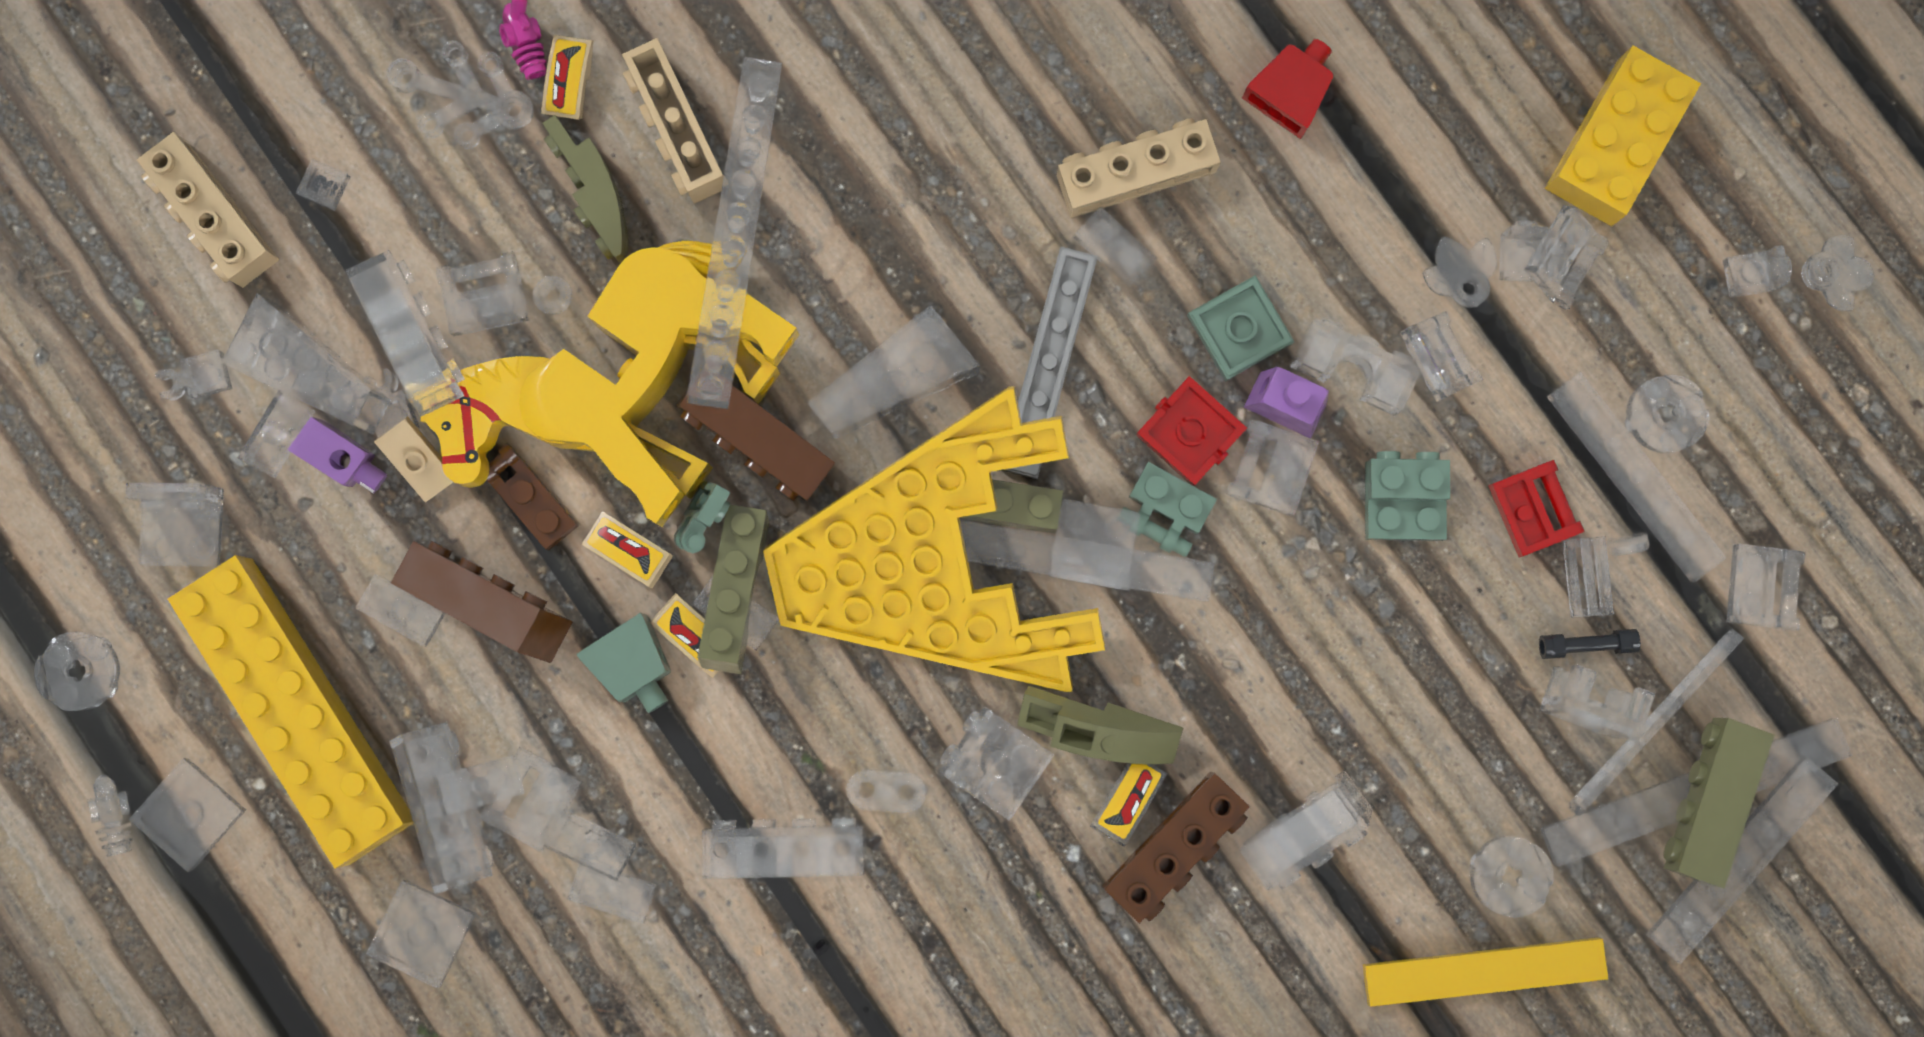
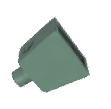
M637 614L576 654L617 701L626 702L637 695L647 713L653 712L668 702L667 697L657 682L670 674L671 669L647 614Z

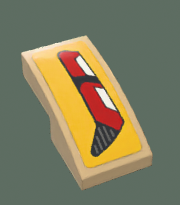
M554 35L545 77L541 114L577 120L583 119L586 80L590 79L594 40Z
M603 511L582 542L583 546L650 588L654 587L673 557L672 554Z
M675 593L654 616L650 624L713 678L718 671L702 668L697 658L705 617Z

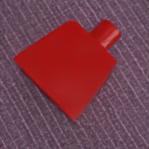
M1313 39L1305 52L1289 44L1248 84L1242 99L1296 137L1302 139L1334 77L1332 71L1323 66L1332 53L1331 48L1319 39Z

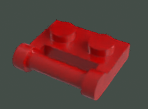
M1554 459L1488 485L1519 558L1585 532L1581 521L1576 522L1555 471H1558V467ZM1540 478L1561 526L1558 530L1554 531L1533 482L1535 479Z

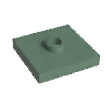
M1256 275L1187 314L1225 382L1295 342Z

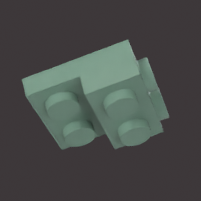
M1381 451L1376 453L1377 459H1370L1365 462V540H1447L1450 460H1440L1439 452H1417L1416 459H1400V452Z

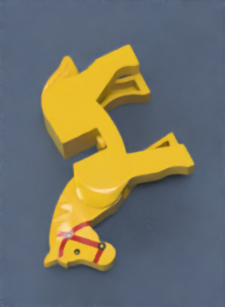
M678 241L664 244L658 248L641 249L626 257L618 266L588 314V318L603 333L636 355L635 359L629 358L622 365L617 374L620 380L616 385L563 349L550 359L535 356H516L487 361L461 369L445 377L433 387L410 386L406 388V391L422 403L420 421L427 424L437 434L441 446L443 472L454 483L472 488L481 486L486 481L489 475V462L486 454L496 444L501 429L504 426H510L554 447L596 452L615 478L636 494L644 508L646 517L660 527H663L684 496L691 499L713 469L709 463L637 427L669 389L683 364L688 350L691 349L710 354L727 364L737 375L747 397L759 404L780 375L777 366L799 337L798 330L747 293L730 290L715 284L729 281L744 261L747 251L741 244L718 245L699 241ZM750 341L756 343L759 347H761V349L763 350V354L760 351H758L751 344Z

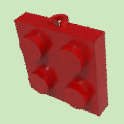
M1188 376L1168 399L1164 397L1154 409L1157 411L1136 433V436L1188 483L1195 486L1214 464L1219 465L1229 455L1226 451L1247 427L1195 380Z

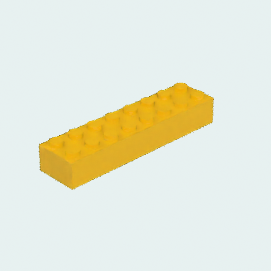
M235 555L167 599L334 869L351 865L416 822L413 814L252 558Z

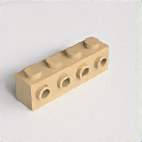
M658 38L623 53L622 56L629 70L622 73L632 94L640 91L645 104L640 105L639 109L648 127L656 125L661 135V138L655 140L664 161L672 159L677 169V172L671 174L680 195L688 193L695 204L729 188Z
M1193 118L1185 119L1172 126L1173 129L1166 132L1158 133V130H1150L1138 135L1134 142L1122 145L1121 141H1115L1099 148L1100 152L1089 156H1085L1084 153H1076L1062 160L1063 164L1058 165L1057 179L1070 218L1216 173L1221 161L1207 120L1195 122Z
M172 132L136 160L145 171L141 175L144 182L156 194L161 192L168 201L164 205L165 209L178 223L184 221L191 232L187 234V237L201 253L208 252L214 260L210 266L223 282L227 283L230 280L243 288L280 260L190 143L181 136Z

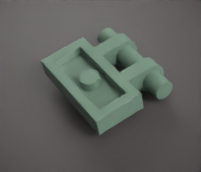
M1148 462L1129 495V498L1142 504L1138 513H1135L1123 507L1117 520L1129 526L1128 531L1137 536L1143 534L1160 543L1159 548L1170 553L1173 550L1186 557L1193 544L1179 537L1183 528L1198 534L1217 499ZM1152 511L1173 521L1169 530L1148 520Z
M703 481L683 515L685 517L675 532L674 542L676 546L689 553L701 551L705 545L703 532L707 526L710 527L713 521L719 523L725 516L730 506V502L726 500L731 492L718 484Z

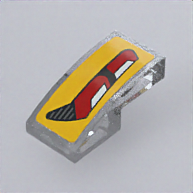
M1126 763L1113 788L1106 795L1090 827L1124 847L1143 818L1167 773L1153 764Z

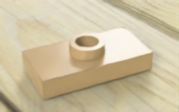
M408 416L374 441L425 503L453 483L443 472L441 455Z

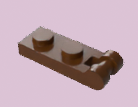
M505 443L498 449L500 454L489 462V475L486 480L545 550L549 551L579 525L509 443ZM511 465L517 473L506 482L500 473Z

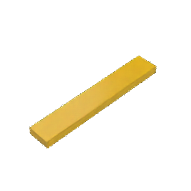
M1599 937L1362 964L1367 1004L1370 1007L1609 979L1603 939Z

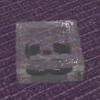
M311 159L296 194L335 211L351 176Z

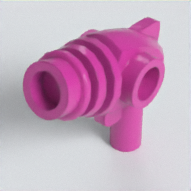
M512 0L511 3L505 5L503 10L504 24L499 26L501 40L505 47L512 48L513 53L511 56L516 60V64L520 66V72L524 73L527 80L542 77L547 71L545 66L547 61L543 59V44L536 43V40L541 39L539 24L535 17L528 18L526 14L528 0Z

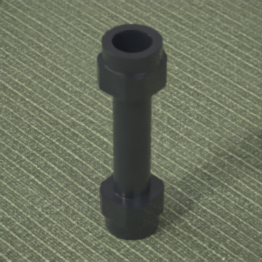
M1637 629L1613 630L1611 635L1564 638L1563 634L1542 635L1539 638V652L1542 659L1565 658L1567 653L1614 650L1615 654L1639 652L1641 645Z

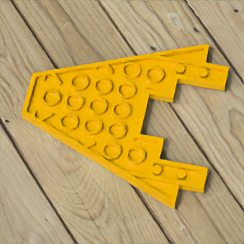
M1015 386L1008 387L766 546L763 553L780 626L1063 692L1073 691V682L1067 656L1105 650L1099 609H1088L1020 621L1013 583L974 589L959 517L997 510L991 477L992 471L1067 459L1069 452L1062 416L1022 423Z

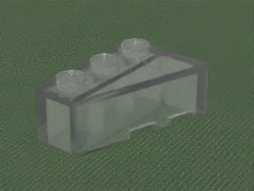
M1346 769L1335 776L1338 779L1336 783L1319 794L1317 791H1314L1305 798L1307 800L1305 803L1288 814L1283 813L1244 841L1240 853L1267 891L1277 885L1281 889L1290 886L1301 877L1299 871L1310 864L1314 868L1323 865L1334 856L1333 849L1344 842L1350 847L1368 834L1365 829L1369 827L1373 807Z

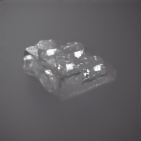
M984 706L980 713L974 711L966 719L963 725V731L966 734L959 744H951L944 751L940 763L943 765L940 773L1010 821L1054 757V754Z

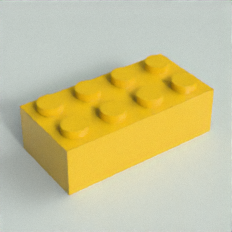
M1633 45L1617 60L1544 189L1612 227L1628 214L1701 83Z

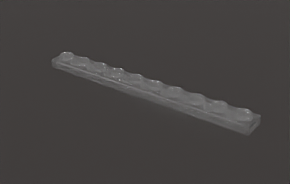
M744 57L687 395V403L729 409L781 77L782 63L749 57Z

